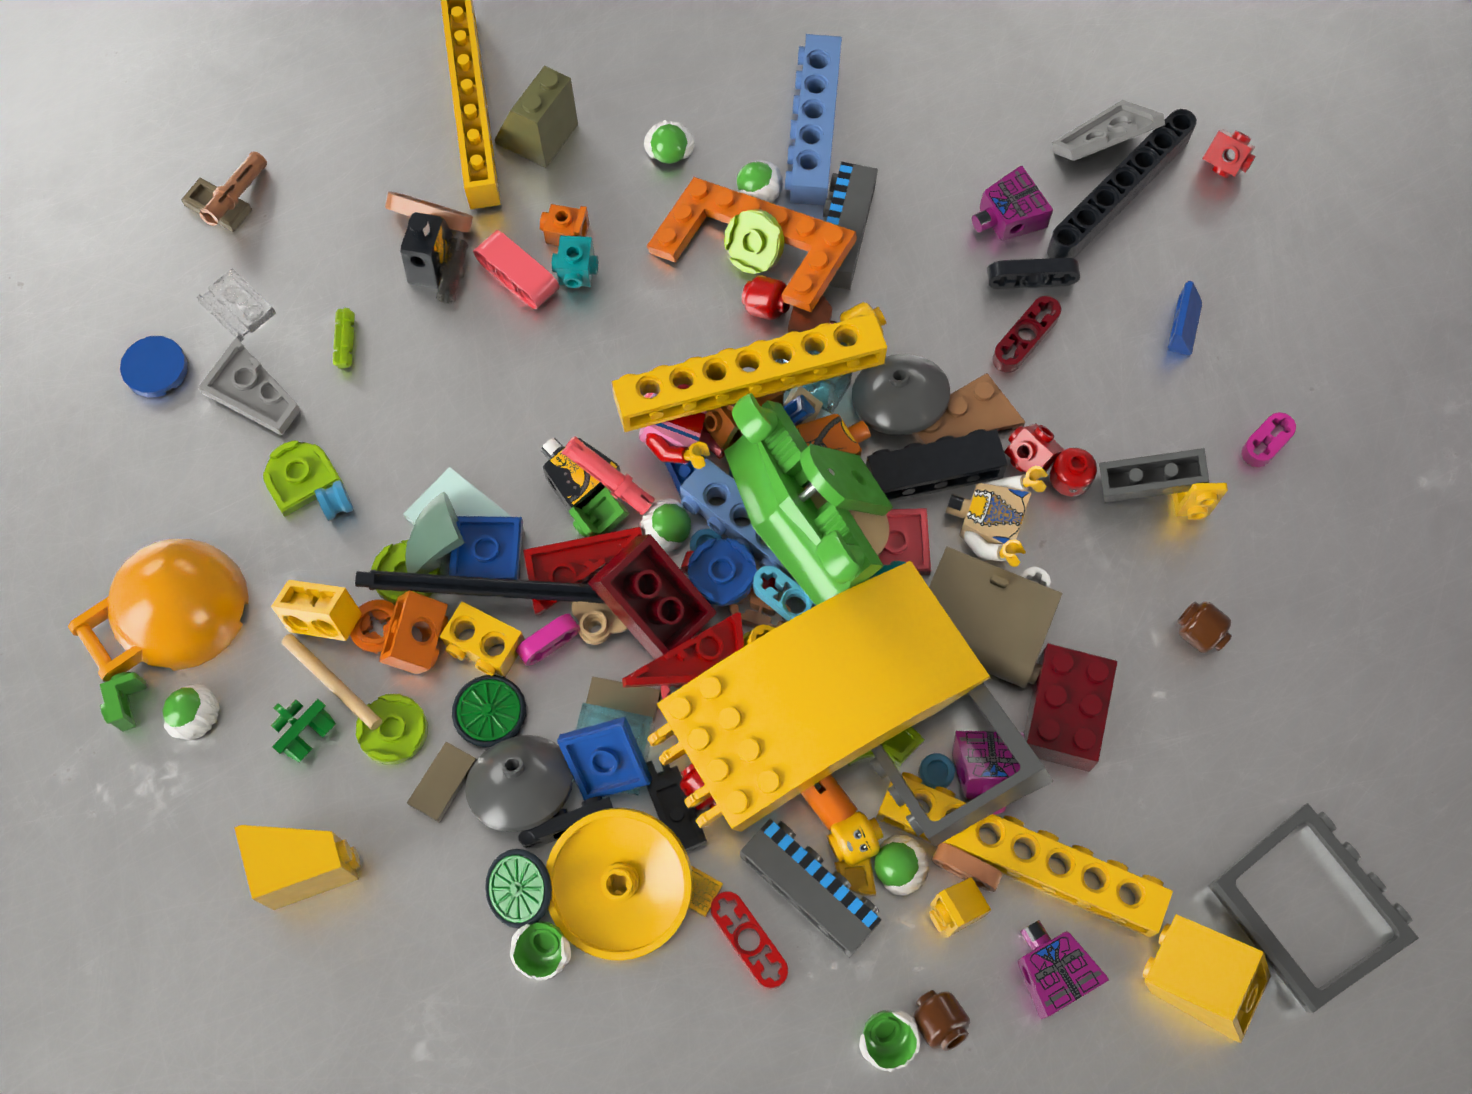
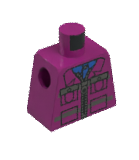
M1019 166L983 192L979 207L981 212L972 215V224L979 233L992 227L997 236L1005 241L1047 228L1054 209L1023 166Z
M955 732L952 757L964 797L973 800L1020 770V765L996 732ZM1020 732V734L1025 739L1024 732ZM1006 806L1003 807L1002 809L996 811V812L993 813V814H1000V813L1004 812L1005 809H1006Z
M1040 920L1020 931L1032 952L1017 961L1041 1020L1051 1016L1109 981L1107 975L1068 931L1051 940Z

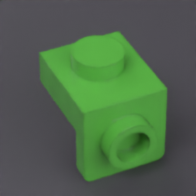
M607 487L602 489L582 509L573 506L569 510V513L575 520L573 526L584 537L610 533L630 514L620 499H616L611 495L612 491Z
M135 672L118 673L112 676L110 681L100 684L104 703L100 705V709L107 724H112L124 732L136 727L128 695L148 687L146 680Z

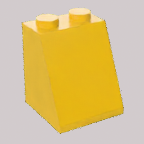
M251 825L234 827L252 899L272 910L359 880L356 868L361 867V862L354 846L350 847L346 839L342 840L332 831Z
M1176 914L1172 923L1165 924L1159 937L1161 947L1156 957L1151 956L1144 968L1143 977L1146 978L1145 983L1150 993L1232 1040L1242 1043L1271 977L1264 952Z

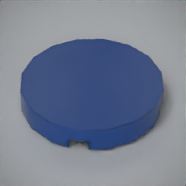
M148 336L136 341L126 350L120 364V373L123 381L135 394L144 397H161L167 394L166 391L172 388L175 390L183 382L188 369V361L182 348L174 340L164 336Z
M715 538L707 540L695 549L689 558L687 573L689 580L710 604L727 606L736 604L748 596L753 588L754 575L757 569L754 556L744 544L735 539L717 540Z

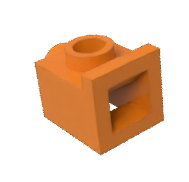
M551 204L549 212H542L540 218V230L544 232L546 244L559 246L560 235L586 237L590 225L587 207L580 206V209Z

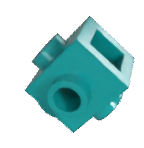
M560 235L558 253H553L552 272L557 273L559 285H565L570 288L591 287L592 275L598 274L599 264L598 256L594 254L592 237Z

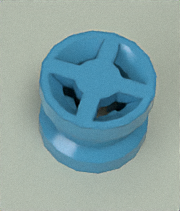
M341 480L333 482L332 487L328 489L319 488L314 490L320 507L328 521L334 519L336 514L342 511L349 513L354 510Z

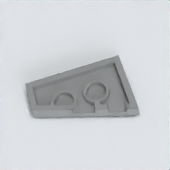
M1121 100L1052 142L1054 154L1072 161L1081 159L1087 155L1164 126V114Z
M237 337L198 387L202 394L281 436L301 411L297 403L268 374Z

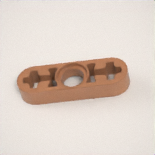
M388 192L386 209L408 216L415 212L440 216L445 219L450 229L470 232L472 215L397 192Z

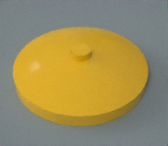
M609 808L583 817L560 836L547 860L546 868L552 885V896L548 908L550 916L569 942L592 956L608 960H628L649 954L661 947L674 935L688 912L693 892V874L687 852L679 838L666 824L643 811L630 808Z

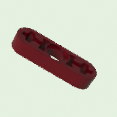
M1050 296L1037 298L997 344L992 360L998 370L1005 373L1016 371L1056 325L1061 313V305L1055 298ZM1050 310L1051 313L1046 314L1039 323L1037 319L1040 311ZM1028 328L1035 333L1036 337L1032 340H1024L1019 336L1018 331ZM1013 345H1015L1017 349L1013 358L1003 359V354L1007 355L1012 350Z

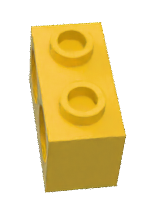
M288 580L271 606L291 633L347 641L362 615V612L345 587Z
M461 601L440 635L441 640L446 646L445 651L449 655L461 661L466 657L476 662L475 667L481 672L490 676L497 673L503 677H506L518 657L516 653L517 647L525 640L521 631ZM464 630H475L474 635L470 639H459L460 634ZM501 644L505 646L503 652L499 655L491 656L488 654L490 648L494 645Z

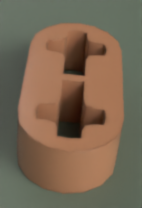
M750 591L747 597L736 603L743 604L744 600L750 601V608L758 611L747 609L745 613H741L742 624L755 628L765 624L777 628L785 623L784 621H779L777 625L771 624V617L763 613L774 616L776 611L757 597L753 591ZM786 604L787 609L791 612V609ZM729 605L730 616L739 612L738 605Z
M946 843L938 844L931 859L938 867L964 880L972 877L978 887L990 892L996 891L1003 876V873L992 865Z

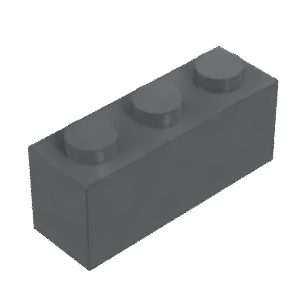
M1205 448L1099 463L1104 503L1188 492L1193 484L1209 483Z

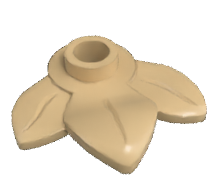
M572 602V613L579 621L580 630L578 632L584 642L592 645L601 644L611 634L622 633L628 630L606 604ZM594 626H602L598 632L591 633V629Z

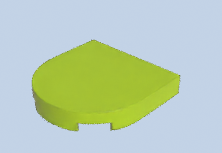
M290 441L277 447L270 454L265 472H263L264 483L284 517L316 500L317 497L314 490L319 488L328 489L332 487L333 482L341 480L326 453L318 445L299 441Z

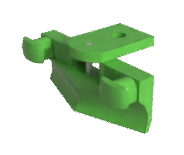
M752 393L740 398L732 409V416L743 435L733 445L725 449L724 453L754 530L815 605L867 581L884 565L849 510L884 516L893 506L860 455L814 444L808 446L781 403L767 400L760 406ZM811 482V485L807 489H805V487ZM816 491L827 500L819 509L816 508L810 498Z

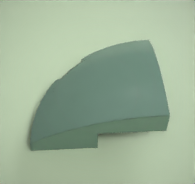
M445 492L436 496L422 510L415 521L406 546L407 573L428 574L442 565L439 558L465 543L456 524L459 520Z

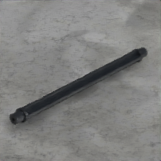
M371 570L370 572L357 571L355 577L356 587H367L369 590H410L424 593L500 596L505 598L606 604L590 585L376 570Z

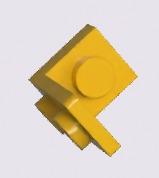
M1196 483L1191 486L1188 492L1174 493L1173 500L1176 517L1187 516L1191 520L1206 518L1228 491L1227 483Z

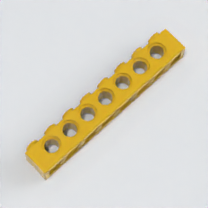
M441 0L465 193L470 210L501 205L473 1Z
M874 313L865 316L854 315L842 322L834 324L823 323L811 330L803 332L792 331L780 338L768 341L757 340L749 346L737 349L726 348L717 354L703 358L692 357L676 365L657 366L649 372L637 375L626 374L618 380L612 381L613 395L624 432L734 404L740 398L750 393L757 398L882 365L885 362L887 345ZM847 342L852 344V346H843L840 343ZM808 351H818L820 354L812 355ZM777 359H785V360H787L788 362H786V363H778V362H776L775 360H777ZM746 367L754 368L755 371L746 372L742 369ZM721 376L723 379L715 381L711 380L710 377ZM681 384H687L690 386L687 389L677 388V386ZM647 393L657 394L653 398L644 397Z
M902 772L901 774L916 798L927 803L929 807L927 815L932 821H938L966 804V802L956 799V794L949 789L936 786L933 789L921 784L922 779L908 772ZM887 789L876 820L931 843L924 833L919 836L915 833L906 819V816L911 814L906 804L899 807ZM991 814L942 842L1000 870L1003 875L1149 938L1160 932L1173 893L1172 890L1163 887L1164 882L1150 875L1137 876L1128 872L1129 868L1123 863L1115 860L1104 862L1093 857L1094 853L1083 846L1072 845L1071 848L1058 842L1059 838L1056 835L1044 830H1038L1036 833L1025 828L1021 820L1008 815H1004L1001 818ZM982 828L991 829L997 837V842L995 844H986L981 840L979 830ZM1024 843L1031 851L1030 859L1019 858L1014 851V844ZM1049 858H1059L1065 865V873H1054L1049 866ZM1085 872L1094 873L1100 881L1099 889H1091L1086 885L1084 881ZM1121 887L1129 888L1133 892L1135 897L1133 905L1122 901L1119 894Z

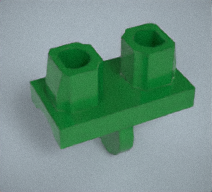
M296 699L287 709L279 703L273 707L280 716L270 725L279 733L288 722L292 725L272 746L279 754L284 752L288 757L300 763L313 749L299 737L301 732L309 725L323 738L336 725L330 714L324 710L326 705L319 699L298 720L294 716L304 706Z

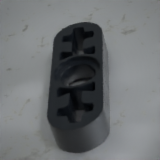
M1074 258L1001 260L987 267L988 283L994 289L1061 287L1075 284L1080 280L1079 263Z

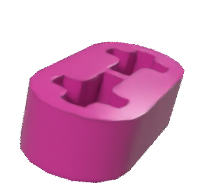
M1281 412L1269 416L1244 444L1241 453L1243 460L1252 467H1263L1268 464L1294 435L1296 431L1294 419ZM1278 425L1284 428L1283 431L1276 437L1271 435L1275 427ZM1263 442L1267 447L1263 453L1255 454L1253 452L1254 449L1258 448Z
M571 614L561 615L525 639L517 647L516 653L526 666H532L571 641L579 633L580 626Z

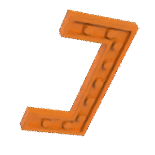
M693 177L647 244L649 253L676 263L706 217L729 224L734 216L739 215L743 211L752 209L766 211L775 217L781 226L785 244L808 251L781 294L783 302L812 312L857 240L856 231Z

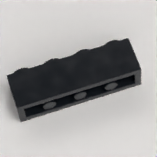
M978 429L966 436L957 438L945 436L933 443L923 445L919 442L911 443L903 449L894 451L881 449L867 456L866 466L888 500L893 502L1002 479L1008 463L997 429L991 431Z

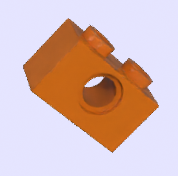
M410 590L398 596L379 662L417 675L430 670L435 665L439 656V648H436L439 635H441L448 624V616L445 615L448 604ZM413 626L420 630L422 634L421 642L415 640L412 636Z

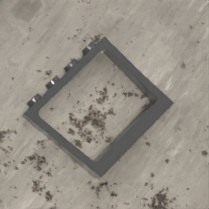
M984 683L968 692V694L1018 762L1020 770L940 820L932 821L883 745L880 744L871 750L875 758L870 760L873 768L881 779L888 776L893 784L887 788L899 807L906 804L911 814L906 816L908 823L918 836L924 833L934 847L1003 807L1053 782L1045 766Z
M1307 803L1209 884L1208 887L1255 947L1264 952L1266 961L1305 1011L1314 1013L1355 982L1419 939V937L1408 925L1413 921L1408 912L1399 903H1395L1392 906L1382 894L1387 888L1380 878L1373 872L1367 875L1357 862L1362 858L1357 850L1347 841L1341 844L1332 833L1337 829L1333 821L1324 812H1320L1317 815ZM1301 824H1306L1310 827L1394 931V936L1391 940L1318 989L1236 886V880Z

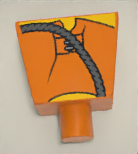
M832 414L796 426L808 446L814 444L860 455V457L862 450L859 444L871 437L869 428L864 421L861 420L847 427L839 414Z

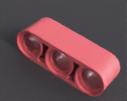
M496 230L473 250L478 262L488 272L533 309L539 308L560 288L557 280L547 269L499 230Z

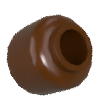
M1208 601L1200 604L1193 602L1177 621L1180 625V637L1201 653L1209 652L1213 648L1220 651L1232 637L1228 633L1231 619Z
M931 990L917 1000L918 1008L913 1018L916 1020L919 1032L931 1048H942L944 1051H949L957 1047L968 1037L967 1029L970 1024V1018L952 993L941 992L937 994L934 990Z

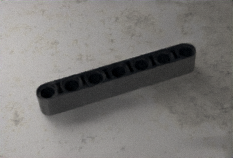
M1177 109L1165 119L1164 126L1153 130L1056 226L1047 249L1048 257L1075 258L1186 147L1196 126L1197 119L1195 115L1187 109Z

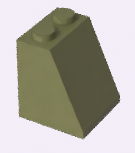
M544 65L510 110L494 139L495 143L547 168L578 126L571 78Z

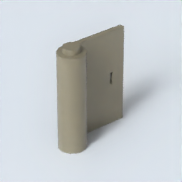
M946 546L930 583V590L987 673L1022 688H1025L1028 682L1034 685L1041 669V665L1036 662L1063 593Z

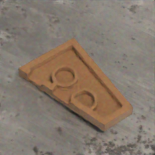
M988 373L950 394L949 405L943 416L932 426L912 435L923 445L936 442V440L945 436H953L954 438L966 436L978 429H985L986 431L997 429V431L1011 428L1016 430L1020 426L1024 427L1025 421Z

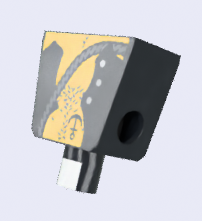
M418 212L411 215L400 250L408 283L432 288L439 287L454 241V236L444 218Z
M551 438L541 448V452L549 459L543 466L545 478L568 512L573 506L582 509L606 486L567 456L563 455L561 452L566 447L556 438ZM577 438L581 442H583L587 447H589L591 450L597 453L600 457L606 460L609 464H611L615 469L620 471V467L617 463H615L613 460H611L610 458L599 452L597 449L583 441L581 438Z

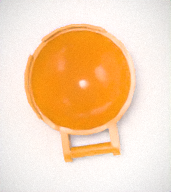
M167 539L154 542L138 550L128 558L117 571L110 586L108 597L73 619L69 623L68 628L74 636L80 637L100 668L98 674L103 682L110 681L111 677L118 673L129 671L140 662L150 666L171 668L172 671L196 667L215 658L231 644L243 625L240 619L244 604H248L249 601L246 580L239 566L227 554L206 542L194 539ZM106 619L109 621L117 642L126 650L113 660L92 630Z

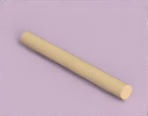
M288 634L282 639V644L371 730H375L381 725L382 719L293 634Z

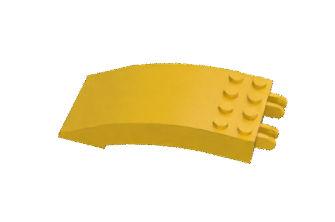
M908 561L849 588L785 622L720 661L658 702L657 705L668 723L650 734L647 740L651 746L663 743L674 734L676 735L679 743L664 751L660 755L659 760L665 766L684 754L688 755L705 784L684 800L688 808L700 805L711 796L715 800L717 805L702 813L695 820L699 828L709 825L724 815L731 829L742 832L856 758L927 717H931L990 679V676L913 563Z

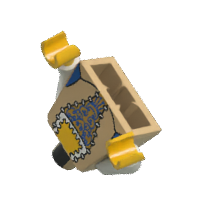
M1034 466L1027 471L1026 475L1022 474L987 481L984 484L978 483L971 500L951 494L945 513L964 519L959 536L965 539V543L978 558L993 561L1007 560L1010 566L1017 567L1020 561L1014 554L1026 553L1020 541L1016 539L1032 493L1028 490L1032 487L1036 492L1045 491L1047 485L1042 480L1037 479L1047 477L1048 474L1042 467Z

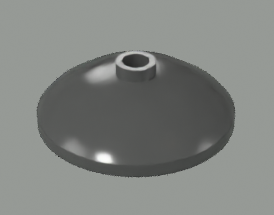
M912 354L886 356L884 364L863 369L855 379L852 388V403L860 420L864 421L870 428L890 435H907L927 429L943 416L950 401V385L943 370L934 362Z
M515 736L488 748L474 762L466 780V799L472 813L484 825L504 832L525 831L545 823L561 810L570 796L573 786V775L559 745L540 736Z

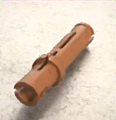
M251 152L223 186H218L214 190L213 198L200 210L199 214L203 221L215 226L228 210L235 208L238 204V198L267 165L266 159L260 153Z

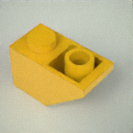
M972 877L942 890L929 904L932 908V911L929 912L932 922L939 932L945 930L948 937L985 917L991 911L990 906Z

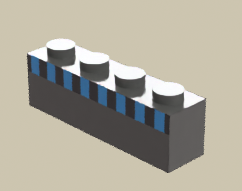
M841 161L839 173L832 174L829 191L834 193L832 199L826 198L823 217L827 218L826 222L856 231L857 240L828 286L851 290L876 186L877 168Z
M770 818L742 848L740 857L850 958L880 924L882 919L877 916L880 912L879 909L866 897L862 896L861 899L856 897L849 890L851 887L849 881L839 872L834 871L831 874L821 864L824 860L810 846H807L805 849L802 848L794 840L796 834L782 821L776 824Z

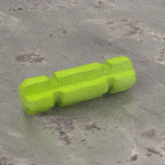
M350 308L338 309L335 315V323L338 324H335L333 349L337 351L333 352V365L339 369L350 368L352 365L353 354L349 352H353L354 327L351 326L354 325L355 313Z

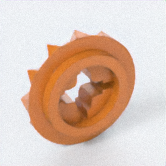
M371 600L358 607L362 615L350 636L362 651L378 654L383 649L395 604L386 600ZM374 616L381 624L387 622L383 626V637L375 631L369 633L373 629L371 617Z

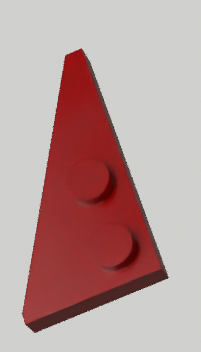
M641 527L524 549L523 553L529 581L582 584L608 564L636 536H641ZM532 599L535 615L543 614L558 601Z
M741 612L732 614L723 621L622 679L623 688L684 685L744 647Z

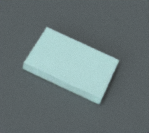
M450 467L403 514L410 523L415 525V521L422 510L436 496L445 492L457 516L512 517Z

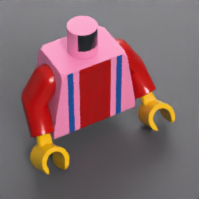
M712 376L710 379L717 381L723 379V377ZM681 384L677 386V388L679 389H687L690 387L687 384ZM653 393L650 398L657 396V394ZM707 411L643 427L640 429L639 439L646 443L649 449L662 462L686 465L691 461L695 468L701 469L706 465L705 459L701 455H710L708 445L704 442H699Z

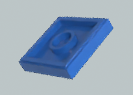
M457 516L459 521L456 524L465 543L451 551L449 575L519 580L523 531L522 517Z
M626 716L563 733L557 739L584 801L595 796L604 797L650 785L651 773Z

